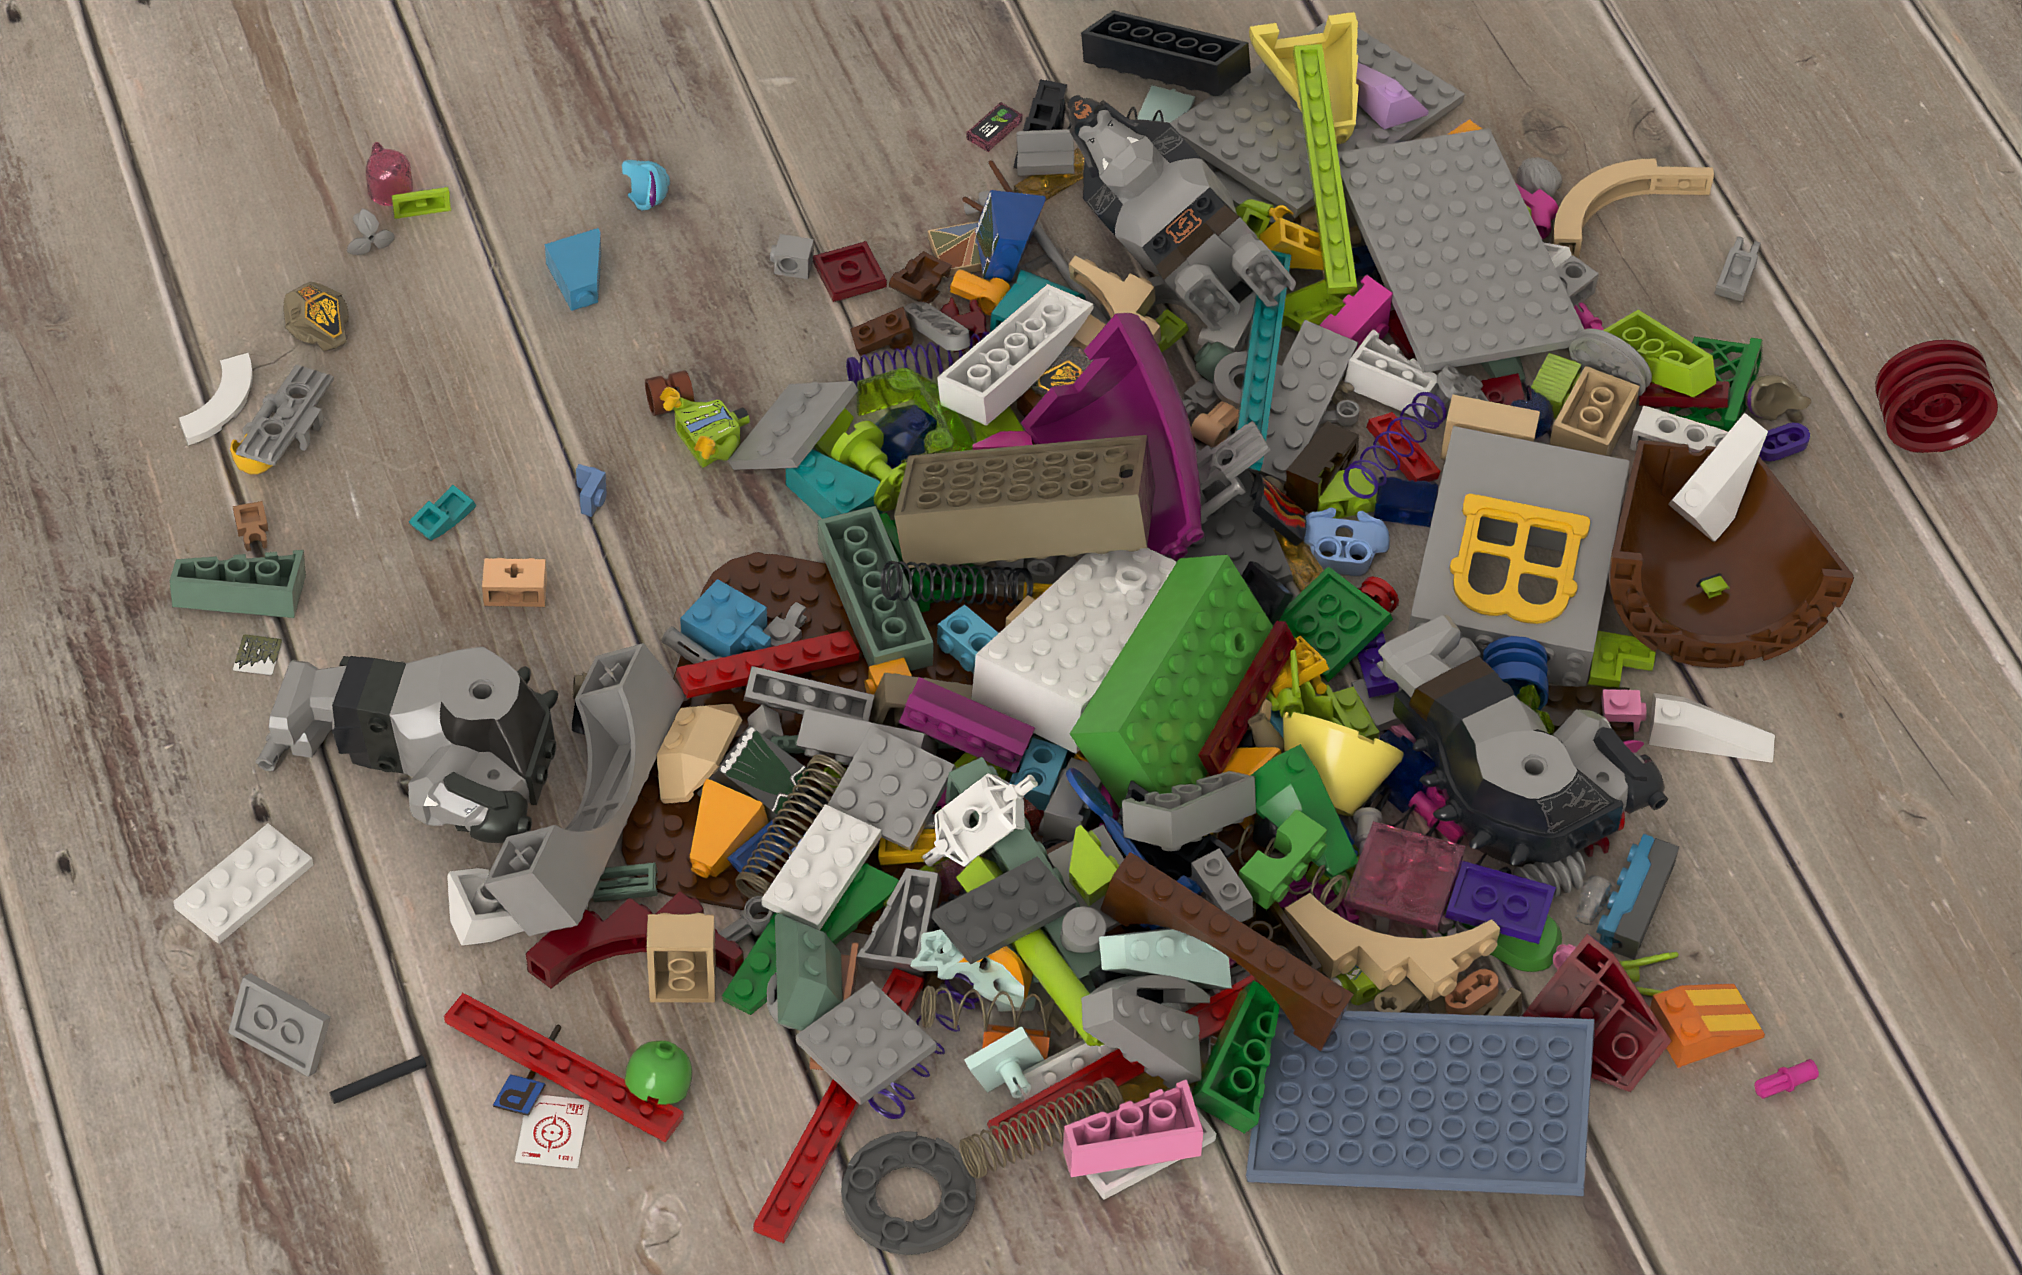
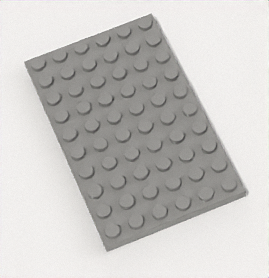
M1326 22L1306 35L1323 33ZM1358 28V62L1398 81L1429 112L1427 116L1383 129L1357 104L1354 131L1346 142L1337 144V150L1341 152L1408 141L1463 103L1465 94ZM1264 62L1253 68L1250 74L1222 95L1210 96L1170 122L1201 158L1276 206H1286L1294 213L1293 217L1296 218L1315 205L1302 112L1298 109L1297 102L1281 86L1276 76Z
M1490 128L1338 152L1344 195L1384 286L1393 293L1392 304L1423 373L1442 370L1446 365L1459 367L1569 348L1577 334L1584 330Z

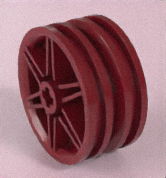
M1943 339L1916 344L1893 356L1885 363L1876 377L1875 392L1887 434L1894 444L1911 452H1944L1961 447L1982 435L1991 426L1997 415L1998 402L1985 359L1978 349L1965 342Z

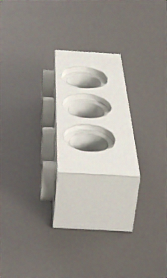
M1643 406L1633 430L1629 449L1636 451L1638 441L1644 440L1688 444L1689 450L1697 453L1703 450L1705 446L1716 447L1728 431Z

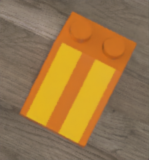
M1735 984L1681 985L1653 995L1650 1009L1672 1040L1666 1049L1677 1068L1762 1039L1765 1036Z

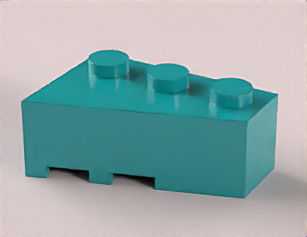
M813 449L797 468H786V486L822 519L875 506L874 494L881 481ZM877 509V511H878L879 514H882L883 512H885V511H880L879 509Z

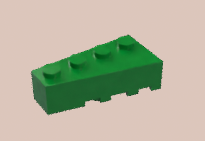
M1252 981L1239 992L1201 1072L1202 1080L1196 1082L1191 1093L1197 1107L1244 1134L1259 1123V1106L1261 1098L1264 1096L1266 1085L1264 1084L1266 1069L1270 1064V1047L1272 1038L1275 1036L1280 1005L1263 985L1256 981Z

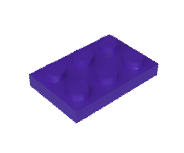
M1462 861L1445 918L1476 927L1493 920L1500 927L1499 933L1539 944L1556 887Z

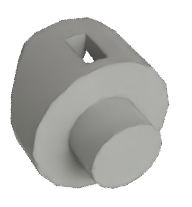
M1082 906L1070 910L1063 918L1060 934L1062 946L1066 950L1078 953H1089L1099 950V937L1105 936V920L1098 911L1090 907Z

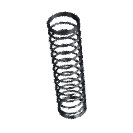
M902 561L887 562L882 570L880 581L883 596L887 600L895 601L900 596L902 601H906L911 597L916 602L921 597L924 602H928L932 598L936 603L941 599L945 603H949L953 599L955 603L959 604L964 599L966 604H971L975 600L978 605H981L985 600L987 605L990 606L996 601L999 606L1006 602L1011 607L1014 604L1016 606L1020 604L1018 601V576L1020 572L1026 578L1027 595L1032 597L1034 586L1032 575L1027 568L1016 567L1011 569L1010 567H1005L1001 569L997 566L993 568L983 566L980 568L977 565L972 567L962 565L959 567L957 564L950 566L944 563L940 565L936 563L927 565L923 562L919 564L909 562L906 564ZM893 564L894 566H893V567L891 568V570H890V573H889V576H888V581H887V588H886V576H887V572H888V569H889L890 565ZM909 565L915 566V568L912 570V573L908 567ZM921 565L926 566V568L923 570V573L919 568V566ZM936 566L937 568L932 573L930 567ZM942 566H943V567H947V569H946V571L944 572V574H943V572H942V570H941V568H940V567H942ZM952 567L958 568L955 574L951 569ZM896 568L897 587L894 595L891 596L890 580L892 572ZM907 568L910 578L909 593L906 598H903L901 594L903 572ZM962 568H968V571L965 575L963 573ZM974 568L979 569V571L976 573V576L972 570ZM918 569L920 593L918 598L915 599L912 596V578L915 570ZM928 569L931 577L930 595L928 599H924L922 593L923 577ZM939 569L942 578L941 595L936 600L933 595L934 577ZM983 569H989L990 571L985 575ZM995 569L1000 570V572L997 574V577L995 575V572L993 571ZM949 570L952 575V595L949 600H946L944 597L945 576ZM960 570L963 578L962 597L957 601L954 595L955 578ZM1005 570L1011 571L1008 576H1006ZM971 571L974 580L972 587L973 597L971 601H967L965 597L966 578ZM982 572L984 577V597L981 602H978L976 600V580L979 573ZM992 572L995 580L993 588L994 599L992 602H988L986 598L987 579ZM1003 573L1005 578V598L1002 603H999L997 601V581L1000 574ZM1013 573L1011 581V597L1013 599V603L1011 604L1008 602L1007 599L1009 592L1008 580L1010 578V575Z

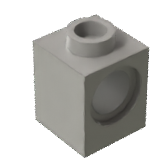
M780 234L777 245H772L770 252V262H774V274L808 279L813 263L814 239Z

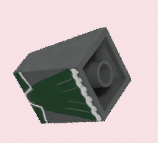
M749 725L727 750L720 766L709 779L762 802L768 822H770L775 817H778V811L783 809V803L788 801V795L793 793V787L797 785L798 779L802 777V772L807 768ZM802 779V781L800 782V784L806 785V783L804 782V779ZM703 785L697 792V795H699L700 797L702 795ZM797 787L795 792L802 793L799 787ZM787 803L785 805V808L791 809L790 805ZM784 811L780 813V816L786 817Z

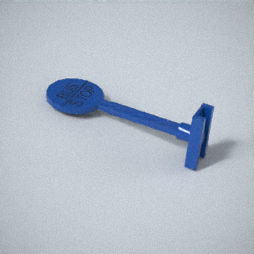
M1073 767L1069 768L1066 771V776L1071 786L1080 798L1103 819L1108 832L1123 853L1127 856L1131 852L1147 862L1133 841L1124 837L1123 827L1112 818L1113 811L1111 806L1097 787L1079 770ZM1184 875L1177 880V882L1197 895L1203 892L1195 880ZM1140 924L1143 928L1149 926L1151 930L1159 927L1151 924Z

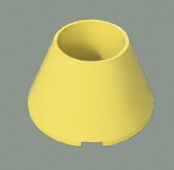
M1285 712L1283 716L1284 752L1301 744L1317 769L1337 814L1352 817L1355 811L1365 803L1403 759L1404 753L1401 750L1377 738L1373 741L1359 735V731L1327 720L1295 712L1290 717L1289 713Z

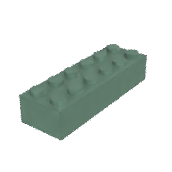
M876 506L818 520L819 548L868 667L900 658H905L909 671L932 666L933 640L917 603L911 597L906 601H902L899 596L895 601L887 600L883 596L880 583L882 570L887 562H899ZM893 564L890 565V567H889V569H888V572H887V576H886V588H887V581H888V576H889L890 570H891V568L894 566ZM894 568L890 580L891 596L894 595L897 587L896 568ZM903 572L901 594L903 598H906L909 593V584Z

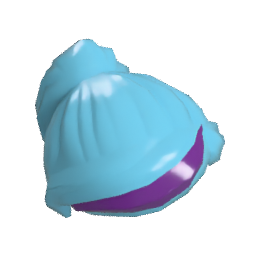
M623 161L622 173L631 178L632 192L628 194V197L634 202L637 209L643 211L659 205L666 197L668 186L670 185V178L666 169L658 163L651 161Z

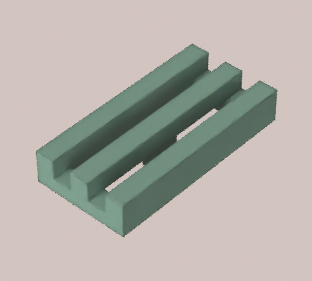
M656 863L605 868L600 879L625 878L600 882L599 879L592 896L594 902L657 896L656 885L658 879L656 873H658V867ZM646 874H648V877L632 878V879H630L629 877H627V876H636V875H646Z

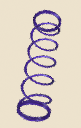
M1418 393L1413 398L1412 404H1408L1403 408L1400 417L1395 418L1389 423L1387 431L1382 432L1376 437L1373 446L1367 447L1362 452L1360 460L1354 461L1345 469L1343 481L1346 488L1353 495L1362 499L1372 498L1377 493L1378 486H1383L1387 481L1386 474L1379 465L1369 460H1362L1364 454L1368 450L1373 449L1376 460L1384 469L1389 471L1399 470L1400 460L1397 455L1384 446L1376 445L1378 439L1387 434V440L1391 448L1400 456L1410 457L1414 452L1410 440L1416 443L1426 441L1427 433L1422 425L1430 429H1436L1445 421L1447 412L1441 399L1433 393ZM1428 396L1436 400L1442 408V419L1440 420L1436 411L1430 406L1416 403L1417 398ZM1416 405L1427 407L1437 416L1438 422L1424 419L1418 413ZM1412 406L1418 421L1409 417H1403L1405 410ZM1402 419L1417 423L1424 431V439L1415 440L1411 438L1403 427ZM1400 420L1401 428L1407 437L1398 432L1389 431L1392 424ZM1389 434H1397L1406 439L1411 446V452L1408 455H1403L1394 449L1390 442ZM1376 448H1383L1391 452L1397 459V467L1395 469L1385 467L1377 457ZM1362 462L1378 467L1384 475V481L1378 483L1376 476L1370 469L1362 466ZM1350 469H1361L1365 478L1374 484L1373 493L1363 495L1356 492L1350 486L1348 480ZM1365 472L1369 474L1373 481L1366 476Z
M962 973L955 974L954 977H959L972 986L974 985L966 975ZM945 979L947 989L955 1001L960 1004V1000L963 999L964 995L953 988L949 979ZM939 991V992L937 993V995L942 994V993H947V992H946V991ZM967 997L964 1002L971 1003L972 1007L963 1004V1007L971 1010L975 1009L974 1003L980 1001L979 997ZM936 1013V1018L943 1026L954 1032L960 1031L959 1025H957L958 1029L954 1030L940 1019L942 1017L953 1023L951 1018ZM920 1015V1016L918 1017V1019L916 1020V1024H917L918 1026H919V1021L921 1020V1015ZM936 1042V1045L940 1047L942 1052L936 1050L935 1053L941 1055L945 1054V1050L942 1047V1045ZM918 1063L917 1066L924 1069L927 1075L919 1072L914 1067L911 1068L914 1072H916L922 1077L930 1076V1073L927 1070V1068L921 1065L920 1063ZM894 1082L890 1084L903 1098L907 1100L915 1099L914 1094L906 1087ZM895 1086L904 1089L912 1097L904 1095ZM886 1089L881 1090L879 1093L892 1099L899 1106L901 1114H894L884 1110L873 1100V1097L868 1100L875 1111L887 1118L901 1119L905 1114L903 1102Z

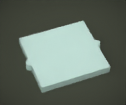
M1151 85L1137 116L1138 120L1152 121L1156 111L1160 109L1164 122L1170 123L1192 108L1195 96L1176 92L1175 89L1169 90ZM1158 113L1155 121L1161 122L1160 113Z

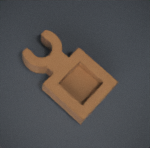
M263 501L232 506L238 536H243L246 551H251L250 544L253 541H260L263 549L267 548L268 543L265 532L269 530Z

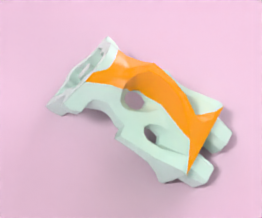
M941 929L922 933L920 940L921 950L910 965V967L919 971H938L937 977L942 980L952 979L956 973H962L974 983L973 989L990 1001H993L999 992L1005 991L1011 997L1015 1011H1019L1023 1001L1028 995L1032 994L1029 992L1030 984L1038 983L1039 981L1011 944L986 956L987 965L984 969H980L979 966L982 959L970 965ZM994 981L998 983V990L994 988ZM1004 994L1000 995L995 1002L998 1011H1012L1008 997ZM1030 997L1027 1000L1023 1011H1032L1034 1009L1035 997Z

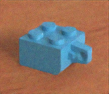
M718 579L680 618L681 633L716 657L741 654L747 649L755 651L771 647V637L763 632L767 627V607Z

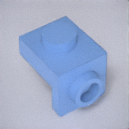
M578 464L576 468L577 487L582 489L580 493L581 514L592 517L597 507H602L606 499V474L597 468Z

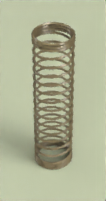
M821 754L812 757L807 764V769L802 772V777L798 779L797 785L793 787V793L788 795V801L783 803V809L778 811V817L772 820L773 825L767 828V833L762 836V841L757 844V849L752 852V857L747 860V865L738 874L735 884L748 898L764 896L763 894L766 893L772 884L758 876L752 868L760 869L773 878L777 877V875L763 868L756 859L768 862L780 871L782 869L776 863L768 860L761 851L771 853L785 863L787 862V859L772 851L766 843L776 845L790 855L793 853L788 848L777 843L771 835L779 836L795 847L798 845V843L782 835L777 827L788 830L801 840L804 837L797 831L787 827L782 819L793 822L806 832L809 829L802 823L792 819L787 811L798 814L811 824L814 822L807 815L797 811L791 803L803 806L816 816L820 813L807 804L802 803L796 795L806 797L821 808L825 805L812 796L807 795L801 787L811 789L816 794L824 797L829 803L832 796H827L822 791L812 787L806 779L816 781L834 794L837 788H831L828 784L838 786L841 779L822 771L816 765V763L829 766L842 779L846 770L834 759ZM809 772L811 777L805 776V774ZM802 779H804L806 785L800 784ZM799 787L802 793L795 792L796 788ZM794 795L797 801L790 800V797ZM789 803L792 809L785 808V805ZM784 811L787 817L780 816V813ZM779 819L782 825L775 824V821ZM774 827L777 833L770 832V829ZM769 835L772 841H765V837ZM764 843L767 849H760V845ZM759 851L762 857H755V853ZM753 859L756 865H750V861ZM749 868L750 872H745V869ZM743 880H746L753 888H755L756 890H758L759 892H761V893H763V894H760V893L754 891L753 889H751L750 887H748V886L743 882Z
M1102 1078L1094 1082L1093 1086L1086 1085L1084 1090L1077 1089L1074 1094H1066L1065 1099L1058 1097L1056 1102L1049 1101L1046 1107L1038 1106L1037 1111L1030 1109L1027 1115L1021 1113L1018 1119L1011 1117L1008 1123L1002 1121L999 1127L993 1125L989 1131L983 1129L980 1135L973 1134L971 1137L967 1136L961 1139L959 1149L966 1169L972 1177L979 1179L987 1175V1166L993 1172L997 1170L996 1161L1001 1167L1005 1168L1006 1158L1014 1164L1016 1155L1024 1160L1025 1150L1033 1156L1035 1147L1040 1151L1044 1150V1142L1051 1148L1054 1145V1139L1062 1143L1064 1128L1060 1121L1058 1110L1061 1112L1067 1125L1072 1123L1067 1105L1074 1114L1076 1121H1079L1081 1116L1077 1107L1078 1102L1087 1118L1091 1116L1086 1102L1087 1097L1095 1113H1100L1101 1111L1095 1097L1096 1093L1106 1114L1116 1111L1124 1103L1117 1085L1110 1078ZM1086 1089H1092L1093 1100L1086 1093ZM1078 1092L1083 1093V1103L1076 1097ZM1107 1092L1113 1101L1115 1109L1108 1098ZM1069 1096L1073 1097L1074 1108L1067 1101ZM1060 1100L1064 1101L1065 1113L1058 1105ZM1050 1104L1055 1106L1056 1117L1048 1109ZM1041 1108L1045 1109L1047 1122L1039 1113ZM1032 1112L1036 1114L1037 1125L1029 1117ZM1049 1114L1057 1126L1060 1135V1140L1057 1138L1053 1131L1049 1119ZM1022 1116L1027 1119L1028 1130L1020 1121ZM1039 1118L1048 1131L1051 1144L1047 1141L1042 1131ZM1013 1120L1017 1122L1019 1135L1011 1126ZM1030 1122L1038 1134V1137L1041 1142V1148L1039 1147L1033 1136ZM1003 1124L1008 1126L1009 1139L1001 1129ZM1020 1126L1023 1128L1024 1132L1026 1133L1029 1139L1032 1152L1028 1149L1024 1141ZM994 1128L998 1130L1000 1144L992 1134ZM1011 1130L1019 1142V1145L1022 1150V1156L1020 1155L1015 1146ZM983 1133L989 1134L991 1149L984 1138H982ZM1002 1135L1009 1145V1148L1013 1156V1161L1009 1157L1005 1149ZM974 1137L979 1138L980 1146L973 1139ZM992 1139L995 1141L996 1145L999 1148V1151L1002 1155L1003 1164L1001 1163L996 1154ZM983 1144L986 1146L992 1158L994 1169L987 1159Z

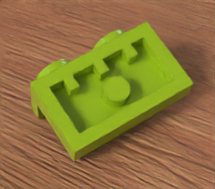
M1326 685L1327 690L1321 696H1331L1333 698V717L1343 726L1359 731V735L1373 741L1375 738L1379 739L1380 732L1376 728L1354 686L1332 692L1330 686Z

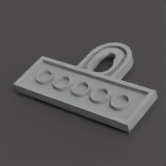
M1304 320L1282 366L1276 364L1266 443L1271 451L1264 455L1260 471L1248 468L1249 472L1256 475L1260 473L1264 477H1274L1284 486L1287 468L1312 440L1348 367L1349 359L1357 349L1358 342ZM1242 351L1228 354L1222 358L1215 368L1213 386L1217 396L1224 403L1226 402L1238 410L1242 389L1234 384V379L1239 375H1244L1247 352Z

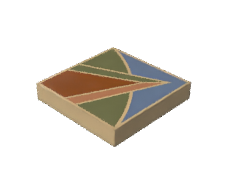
M979 221L928 230V239L934 256L952 265L949 276H954L958 270H964L969 273L982 271L975 233Z

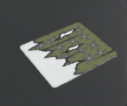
M243 635L233 670L272 675L282 639Z

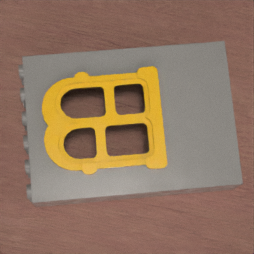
M1453 426L1411 611L1408 632L1441 615H1448L1460 629V639L1463 637L1470 638L1481 652V659L1484 649L1490 643L1500 638L1510 636L1527 637L1539 642L1547 652L1548 683L1563 686H1586L1630 460ZM1477 535L1514 542V545L1504 546L1483 542L1477 538ZM1526 545L1564 552L1561 566L1555 568L1525 561ZM1481 552L1506 557L1510 560L1507 581L1499 593L1492 595L1482 594L1470 586L1468 574L1474 553ZM1525 573L1555 579L1558 585L1554 598L1549 603L1542 605L1525 601L1518 592L1520 576Z

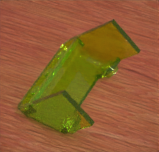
M898 368L857 381L858 416L910 400L915 402L931 430L924 439V447L927 452L920 455L973 450V444L975 443L957 412L940 404L939 387L933 381L909 368ZM908 459L902 460L901 464L907 462Z

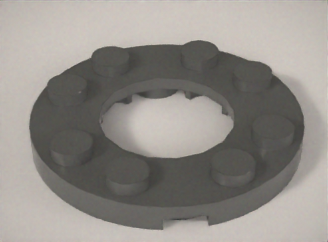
M917 1132L891 1133L867 1143L851 1158L841 1185L842 1208L852 1229L872 1246L895 1254H923L949 1244L966 1228L975 1208V1178L966 1169L960 1152L943 1139L937 1137L934 1140L928 1137L917 1136ZM904 1167L918 1168L929 1173L938 1182L942 1192L941 1202L936 1210L926 1218L915 1219L913 1222L905 1221L899 1217L888 1216L879 1207L875 1197L876 1187L881 1179L891 1171Z

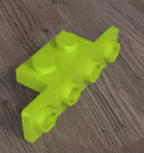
M1324 279L1287 294L1282 327L1288 326L1299 332L1304 320L1320 325L1330 313L1336 316L1346 305L1343 303V299L1348 294L1353 297L1358 292V287L1356 292L1327 294L1326 281Z

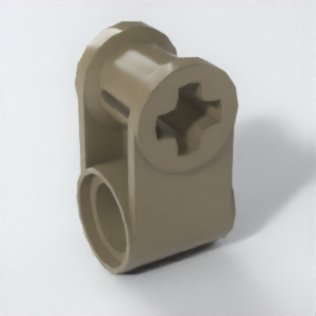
M1405 976L1400 983L1396 985L1391 984L1375 997L1374 1012L1420 1013L1427 1005L1429 999Z

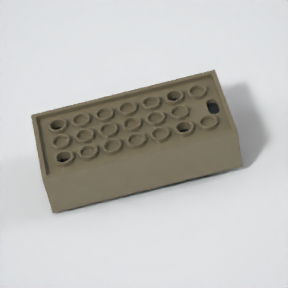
M1126 436L909 456L894 514L903 562L906 564L909 562H915L916 564L923 562L927 565L931 563H936L937 565L944 563L948 566L965 563L986 564L989 561L1004 560L1014 562L1024 558L1046 559L1050 556L1059 555L1074 557L1083 553L1106 554L1110 551L1118 550L1134 552L1147 548L1156 488L1148 436ZM914 565L908 566L909 568H915ZM921 565L919 568L920 570L925 569L926 566Z

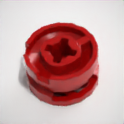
M1367 577L1362 586L1358 588L1390 614L1399 605L1398 594L1388 582L1381 578Z

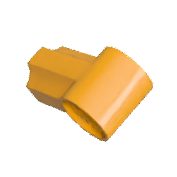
M964 270L956 272L950 285L951 293L970 301L972 299L978 300V306L982 309L983 313L990 316L1011 289L1010 285L1003 279L992 278L988 281Z

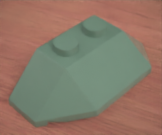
M778 913L775 916L778 1023L802 1031L843 1002L841 952L825 932Z

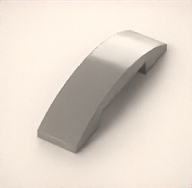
M1167 975L1121 977L1103 984L1091 993L1115 988L1137 996V989L1163 990V1003H1210V996L1198 986L1184 979Z

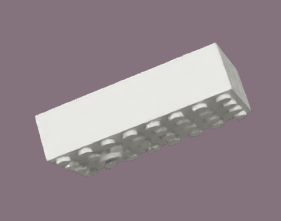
M1142 548L1134 552L1118 550L1110 551L1106 554L1087 553L976 654L971 700L1035 727L1033 733L1075 754L1079 752V747L1069 733L1177 562L1149 548Z

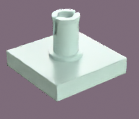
M1021 1026L964 1060L969 1070L987 1093L1006 1083L1012 1097L1019 1098L1023 1095L1017 1086L1018 1083L1025 1094L1031 1090V1085L1022 1071L1043 1061L1044 1058L1038 1047Z

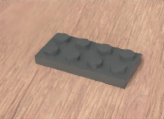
M1037 856L933 910L932 919L971 965L1062 917L1074 909L1077 902Z

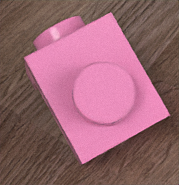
M1603 689L1601 695L1603 717L1608 722H1633L1634 732H1638L1640 722L1646 720L1647 713L1646 703L1641 702L1640 690Z

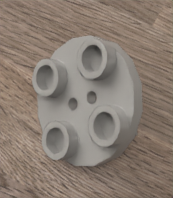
M1446 365L1437 375L1439 388L1434 395L1439 397L1444 405L1451 400L1452 394L1488 401L1481 390L1483 387L1482 382L1475 376L1469 375L1466 377L1451 365Z

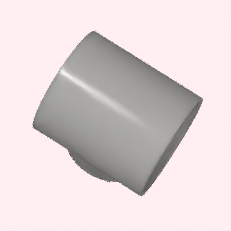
M763 896L752 897L745 904L744 910L740 912L741 918L720 931L719 934L728 941L732 940L736 943L750 934L756 937L762 934L775 912L762 906L761 899ZM760 912L768 913L763 919H754L755 915Z

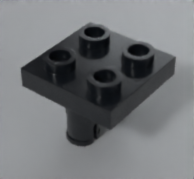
M1249 561L1241 576L1274 626L1276 621L1280 620L1294 594L1259 563Z

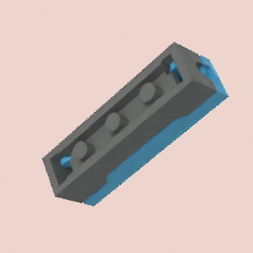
M1643 834L1639 845L1633 843L1627 861L1631 862L1629 869L1622 868L1617 881V885L1621 886L1619 892L1612 891L1607 904V909L1611 911L1608 916L1602 915L1596 933L1601 934L1600 943L1611 950V952L1635 960L1675 866L1679 846L1657 838L1654 839L1646 834Z

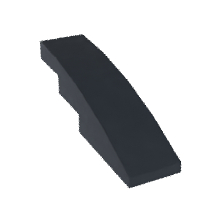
M1040 79L1036 97L1033 98L1023 131L1056 130L1059 100L1066 97L1067 84ZM1018 150L1013 165L1015 169H1017Z

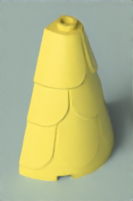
M1355 12L1329 15L1323 33L1277 39L1279 29L1276 23L1251 26L1249 37L1255 51L1276 76L1281 86L1297 102L1300 111L1301 104L1293 55L1294 46L1322 44L1336 143L1342 144L1346 142L1352 135L1356 125L1359 85L1356 84L1358 21Z

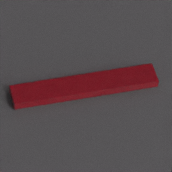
M1276 621L1198 754L1209 776L1217 775L1224 771L1249 727L1248 720L1257 714L1290 657V651L1294 650L1297 645L1286 621Z

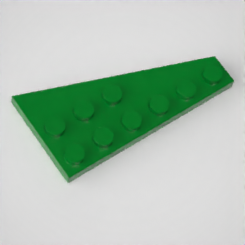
M864 863L820 930L825 932L834 945H837L858 927V923L870 913H875L883 907V903L890 898L899 879ZM776 912L722 994L723 1002L749 1015H752L767 1002V986L770 978L776 972L775 916L778 914Z

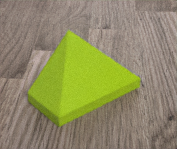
M448 187L392 195L394 219L451 211Z

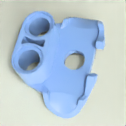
M1334 508L1311 512L1306 515V533L1302 544L1310 546L1313 564L1321 572L1329 566L1338 574L1361 576L1369 570L1376 553H1383L1389 549V532L1384 522L1371 517L1363 511L1357 513L1359 521L1333 518L1336 514V509ZM1340 528H1348L1353 533V537L1336 536V531ZM1324 551H1328L1334 555L1331 557H1326L1321 553ZM1361 555L1364 559L1355 560L1351 556Z

